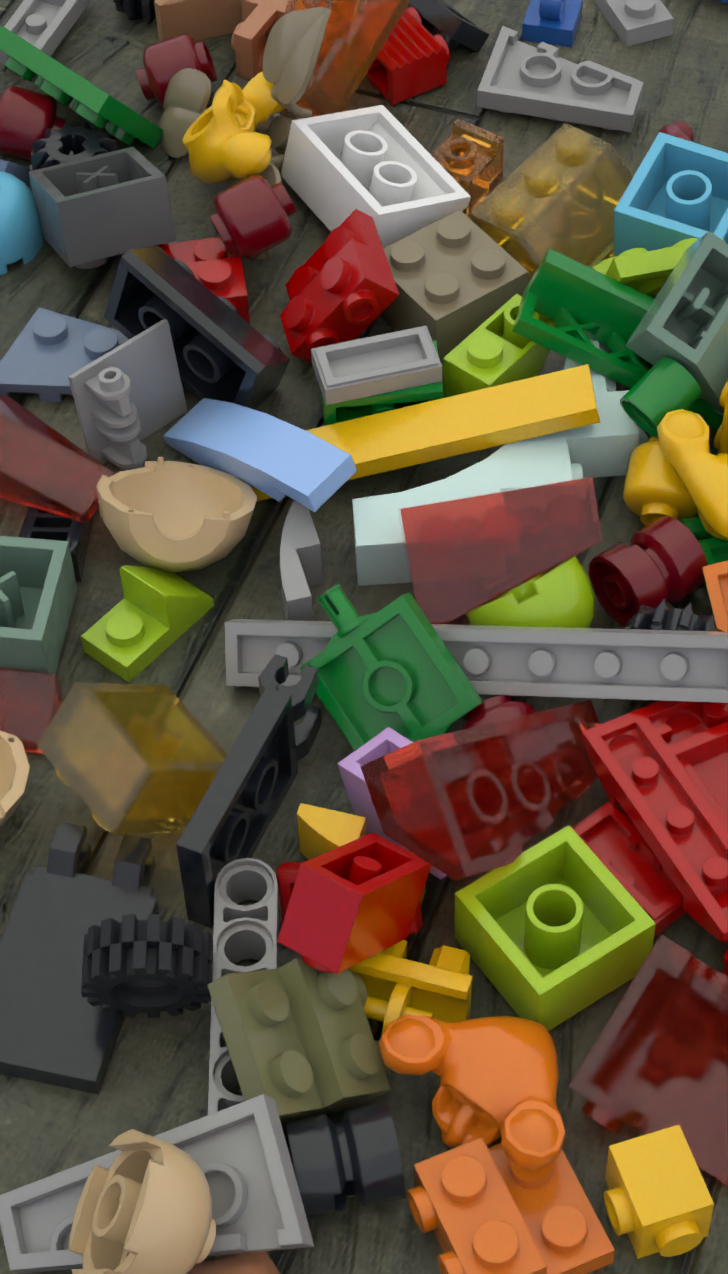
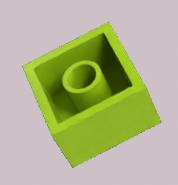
M569 825L455 892V939L470 954L473 961L520 1018L530 1019L543 1024L548 1031L650 968L656 923Z

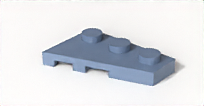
M39 307L0 361V400H9L11 392L38 393L40 401L61 402L63 394L73 395L68 379L69 375L129 339L119 330Z

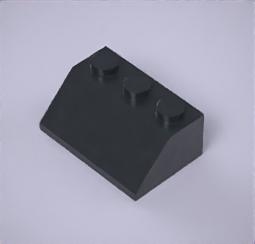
M159 246L130 249L121 256L104 318L128 339L133 338L163 319L168 320L182 386L200 401L203 398L231 402L255 410L278 388L290 359L283 354L275 340L268 335L260 334L241 318L236 308L227 299L216 296L198 281L192 270L184 262L173 259Z

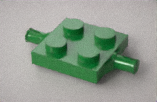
M340 584L335 585L327 590L325 594L320 595L316 601L320 603L338 632L333 635L322 652L305 664L318 668L319 685L316 694L354 751L389 727L431 753L440 787L463 773L464 770L461 769L442 738L448 734L455 721L475 709L483 701L411 593L408 592L401 595L378 612L359 616L341 589ZM303 664L302 666L299 667V668L301 669V671H302L303 667L305 666V664Z

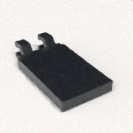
M277 654L274 655L258 677L261 695L259 701L176 844L188 920L212 929L214 927L215 882L218 873L225 865L234 860L252 858L298 774L297 761L309 754L322 724L321 708L310 705L319 685L318 668L305 664L301 671V680L296 685L282 686L280 684L284 683L289 675L288 658ZM304 716V720L300 724L294 726V722H296Z
M60 821L49 847L47 867L36 865L33 873L26 872L0 941V1074L99 1095L125 1016H123L122 1009L109 1013L102 1010V1005L92 1006L87 1003V997H82L84 934H88V929L92 925L101 927V921L108 918H113L120 923L122 922V915L135 914L138 920H147L148 914H159L157 898L152 897L154 889L149 887L156 862L154 856H149L152 849L151 839L125 834L114 861L113 879L86 875L84 873L92 852L90 844L85 843L88 834L86 826Z

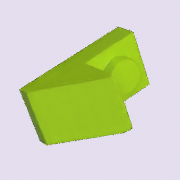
M122 566L119 571L124 598L81 635L83 652L128 683L138 676L214 606L211 596L174 572L171 573L152 567Z

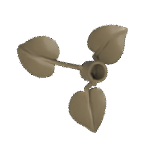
M315 7L289 12L279 18L267 38L263 56V75L268 82L274 84L271 90V97L289 111L282 116H276L270 125L259 124L255 131L268 135L272 140L270 146L275 148L279 154L271 157L269 166L262 173L256 174L265 178L271 187L281 182V176L276 166L283 165L292 120L312 117L310 109L302 108L296 102L300 100L310 82L332 11L329 8ZM186 68L178 71L171 78L166 89L163 103L164 113L160 120V128L163 129L160 140L164 151L173 158L184 159L189 157L188 149L182 142L183 137L193 122L206 110L210 98L211 82L206 74L200 70ZM234 177L229 181L226 189L244 179ZM273 249L266 251L256 258L273 260Z

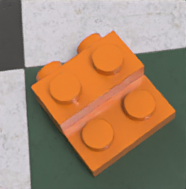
M480 1137L414 1164V1188L406 1191L407 1201L419 1230L423 1234L433 1230L441 1246L443 1254L437 1256V1263L441 1274H588L614 1262L615 1249L562 1149L560 1155L550 1165L533 1171H527L519 1168L506 1156L502 1142L487 1148L483 1138Z

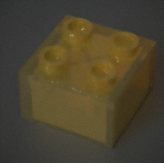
M75 682L37 744L55 766V773L59 779L77 792L92 810V817L96 823L112 835L183 832L228 755L167 685Z

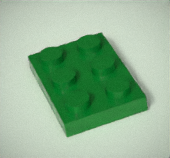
M1 25L0 50L9 55L4 63L6 67L30 82L38 74L34 84L39 86L41 90L65 105L73 97L68 105L70 108L101 129L103 127L106 128L108 133L127 145L131 146L135 138L153 149L156 147L163 134L162 128Z

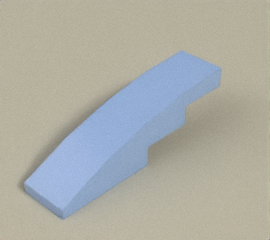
M203 398L163 435L167 445L196 463L232 474L278 502L287 495L313 512H316L357 472L352 456L349 453L306 430L274 416L231 402Z

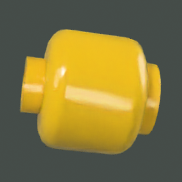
M651 437L648 442L634 448L628 461L623 490V499L628 509L640 516L641 522L646 526L660 517L670 516L680 521L683 518L696 516L697 507L676 470L660 450L658 438Z

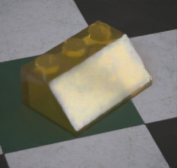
M565 123L470 213V219L529 271L528 283L549 248L592 268L614 255V209L633 176L612 144Z

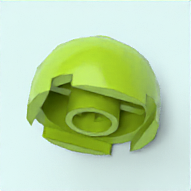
M571 554L526 574L527 578L509 587L508 585L503 586L464 611L470 622L468 625L590 628L595 615V595L583 565H580L576 555Z

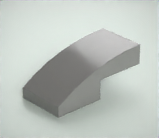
M293 501L286 516L280 544V573L285 620L313 621L312 596L309 587L323 584L321 545L309 509L297 501Z

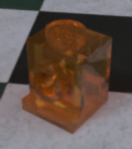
M457 119L452 124V134L431 154L471 196L468 207L462 211L467 216L503 180L504 137L463 120Z

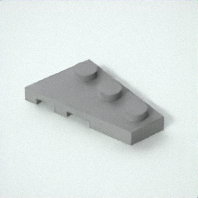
M502 26L477 90V107L498 110L503 113L547 118L553 121L596 126L607 130L632 132L643 97L644 82L590 60L580 62L579 64L558 57L559 48L545 42H541L537 48L518 41L517 31Z

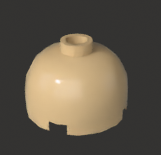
M130 1129L118 1135L109 1145L122 1151L115 1158L110 1169L95 1165L87 1178L75 1210L69 1238V1251L83 1256V1269H71L72 1274H187L195 1263H201L208 1256L216 1236V1222L212 1218V1197L203 1170L188 1153L171 1143Z

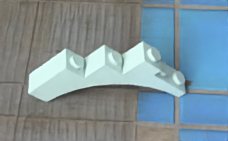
M590 339L596 348L609 353L606 345ZM566 358L563 370L582 365ZM590 369L599 412V423L505 444L486 459L436 482L403 492L352 499L358 586L505 576L506 551L517 550L516 528L572 525L573 500L583 499L584 495L583 478L626 475L628 461L634 448L648 442V436L629 418L620 404V399L629 390L616 391V382Z

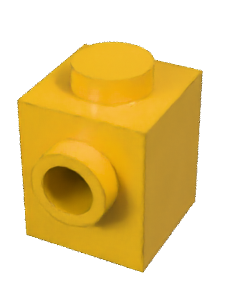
M679 1124L609 1146L605 1181L609 1190L604 1191L605 1208L615 1233L618 1236L628 1234L637 1259L660 1252V1255L664 1257L681 1255L692 1250L700 1244L703 1238L708 1237L714 1202Z

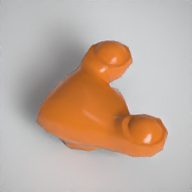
M406 1015L388 1024L378 1042L379 1053L386 1067L397 1074L421 1076L432 1071L440 1076V1085L432 1100V1111L442 1132L443 1144L450 1148L458 1147L482 1137L486 1146L489 1147L502 1136V1145L506 1156L519 1168L527 1171L548 1166L560 1155L566 1133L562 1116L556 1103L559 1079L558 1055L554 1039L543 1024L514 1016L481 1017L456 1022H442L429 1016Z

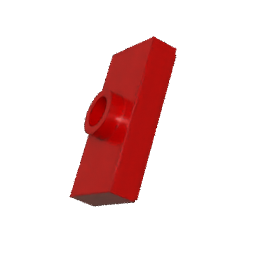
M608 801L572 827L577 835L656 923L654 937L687 913L683 908L684 896L633 822L617 806L613 807L611 802Z

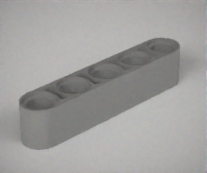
M242 858L234 860L225 865L217 875L214 894L212 982L229 973L269 970L281 967V943L277 942L281 930L277 878L272 868L259 859ZM246 900L259 901L253 905H238ZM246 959L259 961L254 965L246 967L235 965L239 961ZM212 998L208 1115L245 1101L243 1095H236L230 1092L239 1085Z

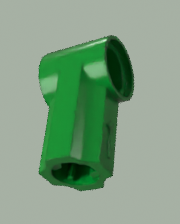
M663 356L620 399V404L629 418L644 431L649 440L651 437L658 438L657 426L667 412L684 409L696 413L693 403L702 395V390L695 378L681 364L670 357Z

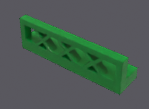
M549 248L523 292L512 332L581 365L588 364L591 370L629 388H632L647 373L642 364L650 367L654 366L625 346L653 303L654 298ZM534 311L554 320L558 328L533 318ZM590 339L606 345L611 353H606L596 348ZM699 397L693 403L695 412L700 414L708 426L718 430L723 422L724 413Z

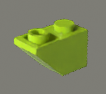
M516 293L443 358V398L538 376L551 350L512 332L522 296ZM534 311L533 318L558 328L554 320Z

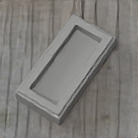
M427 326L311 349L312 366L326 405L442 382V364Z

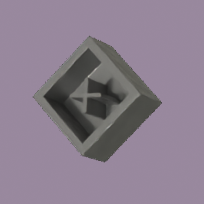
M134 147L28 172L33 198L39 215L42 236L69 267L75 266L80 269L95 268L105 264L107 257L126 253L130 249L155 247L159 244L176 240L166 176Z

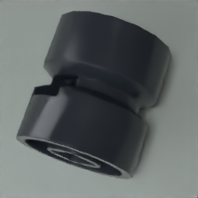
M387 1102L346 1109L339 1123H333L325 1114L284 1122L286 1143L307 1218L343 1211L347 1198L354 1196L364 1206L405 1199V1180L399 1144L392 1114Z

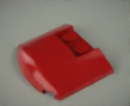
M657 701L583 731L582 742L613 807L620 804L684 896L683 908L721 942L727 940L728 703Z

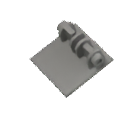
M166 319L161 320L68 376L91 467L94 469L108 461L121 468L122 471L142 468L148 453L146 446L140 441L188 412L169 322Z

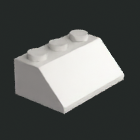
M383 105L292 120L281 177L330 231L339 227L357 209L373 217L384 248L459 209L463 211L469 205L471 196Z

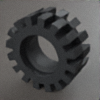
M135 914L122 915V922L120 923L113 918L102 920L101 927L92 925L88 929V934H84L82 997H87V1003L92 1006L102 1005L103 1011L113 1013L122 1009L123 1016L135 1017L137 1012H147L148 1018H160V1012L167 1011L171 1016L183 1014V1008L195 1011L201 1008V1003L207 1004L211 1000L207 985L212 982L213 975L212 935L209 931L202 932L203 926L195 922L184 926V918L173 916L168 921H160L161 914H148L147 920H138Z

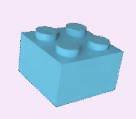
M659 132L614 209V255L618 256L624 251L633 248H645L647 251L672 247L674 244L685 239H700L708 231L719 238H723L728 244V153Z

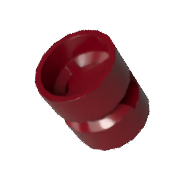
M665 516L635 532L630 539V547L619 542L592 558L589 563V578L599 603L608 615L619 625L626 627L628 619H632L637 614L641 605L656 609L663 599L669 603H678L702 588L706 584L702 567L708 566L699 541L689 528L678 519Z

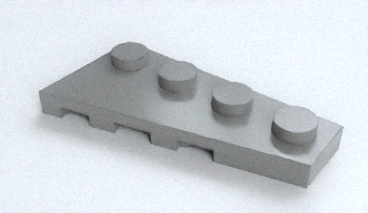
M262 1094L153 1136L171 1143L188 1153L203 1170L212 1197V1218L216 1222V1236L208 1256L314 1247L275 1099ZM116 1150L0 1195V1226L11 1271L33 1273L83 1268V1256L69 1251V1238L75 1210L87 1178L94 1166L99 1165L110 1169L115 1158L122 1151Z

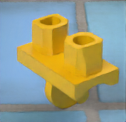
M404 939L350 967V971L360 976L366 986L367 1000L364 1006L366 1017L384 1022L382 1035L390 1022L406 1015L429 1016L442 1022L470 1019L473 976L469 975L470 954L465 950L445 945L440 948H434L428 965L406 959L407 941Z

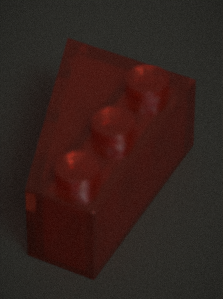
M581 477L398 508L411 593L431 624H447L603 541L592 477Z

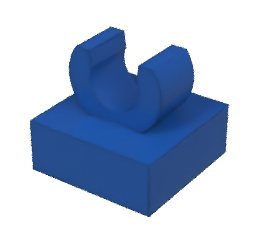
M531 0L523 21L522 40L572 47L582 18L583 0Z

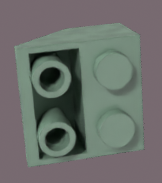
M708 231L686 249L625 346L652 365H655L663 356L677 361L698 382L702 390L700 398L724 413V408L719 405L722 390L728 381V244Z

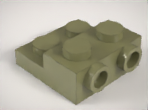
M300 957L277 969L225 974L207 985L244 1100L247 1101L262 1094L275 1099L281 1122L346 1111V1109L356 1108L391 1090L387 1078L390 1069L386 1067L380 1056L379 1041L374 1040L364 1011L367 1000L366 986L360 976L352 973L350 968L339 974L323 972L308 966Z

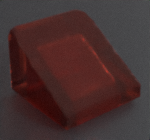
M0 668V731L17 736L23 743L25 752L48 755L64 704L58 677L47 673Z

